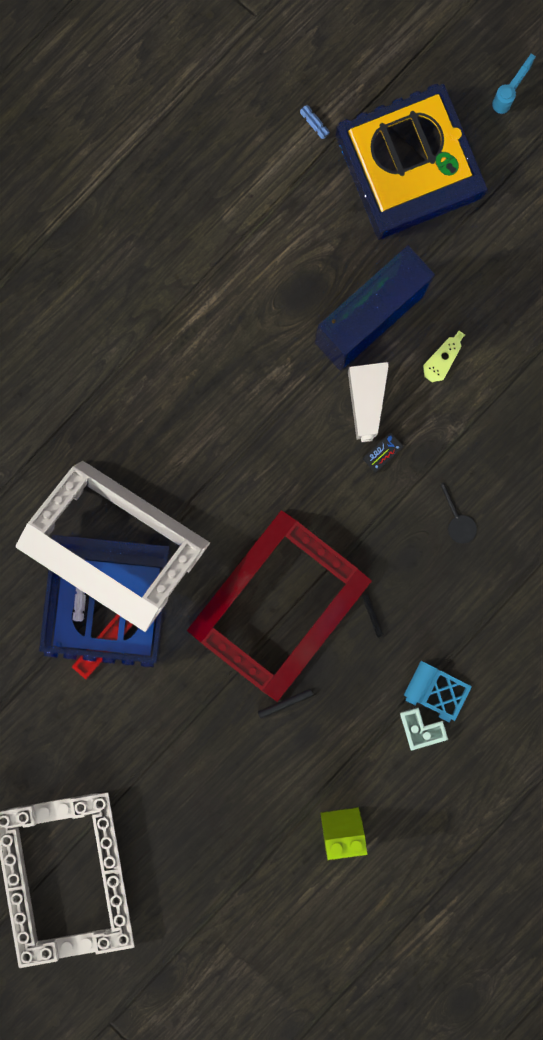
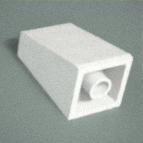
M388 362L349 367L348 377L356 439H361V442L373 441L374 437L378 434Z

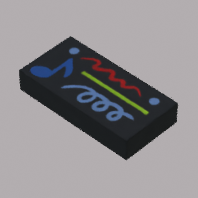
M390 433L363 460L376 473L403 448V445Z

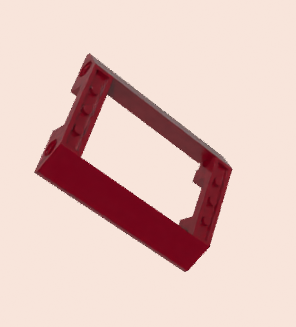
M281 510L187 631L261 691L278 702L372 580L302 524ZM286 537L299 549H302L330 571L336 578L344 582L345 585L273 675L213 627L283 538Z

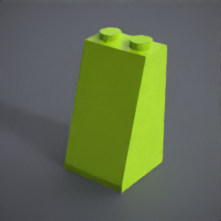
M359 807L320 812L328 860L367 855Z

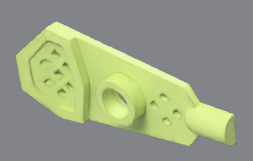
M458 331L454 337H449L423 365L425 378L431 382L444 380L461 348L460 341L465 334ZM447 353L449 358L444 360L442 354Z

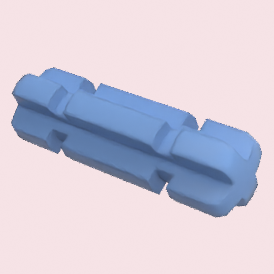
M308 105L304 106L300 110L301 115L304 118L306 117V121L315 132H318L321 139L326 138L330 133L326 126H323V123L316 114L312 113Z

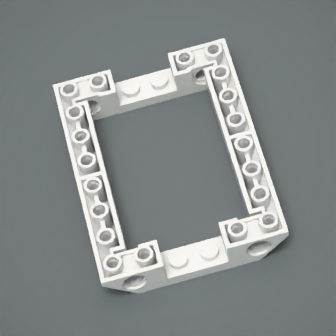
M81 461L69 470L27 523L16 544V548L146 632L166 605L169 595L185 573L191 571L210 545V542L91 465ZM87 484L89 488L180 546L142 598L48 537L54 530L56 520L73 499L77 500L81 496Z
M108 792L87 794L0 811V859L19 968L57 962L59 958L93 952L101 954L135 948ZM93 814L92 818L111 928L38 941L19 827H30L39 823L72 817L75 819Z

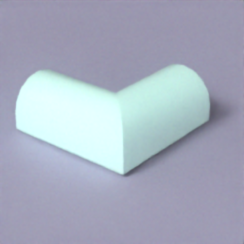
M413 708L400 713L411 751L448 740L443 721L424 726L419 708Z

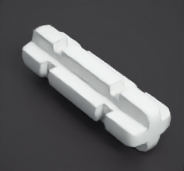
M76 587L77 594H75L73 620L81 622L84 619L83 611L85 610L86 595L85 592Z

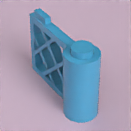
M530 54L509 85H502L498 88L492 102V107L497 113L503 114L510 109L516 96L515 89L531 68L536 57L533 54Z
M420 661L404 696L407 697L405 701L415 706L418 702L440 713L439 718L450 723L451 719L456 720L472 686ZM441 675L446 678L448 686L438 689L436 682ZM457 685L465 687L463 694L455 697L452 687ZM450 689L452 699L442 701L440 691ZM437 693L440 703L434 705L427 703L429 696ZM453 701L455 710L450 715L446 713L444 704Z

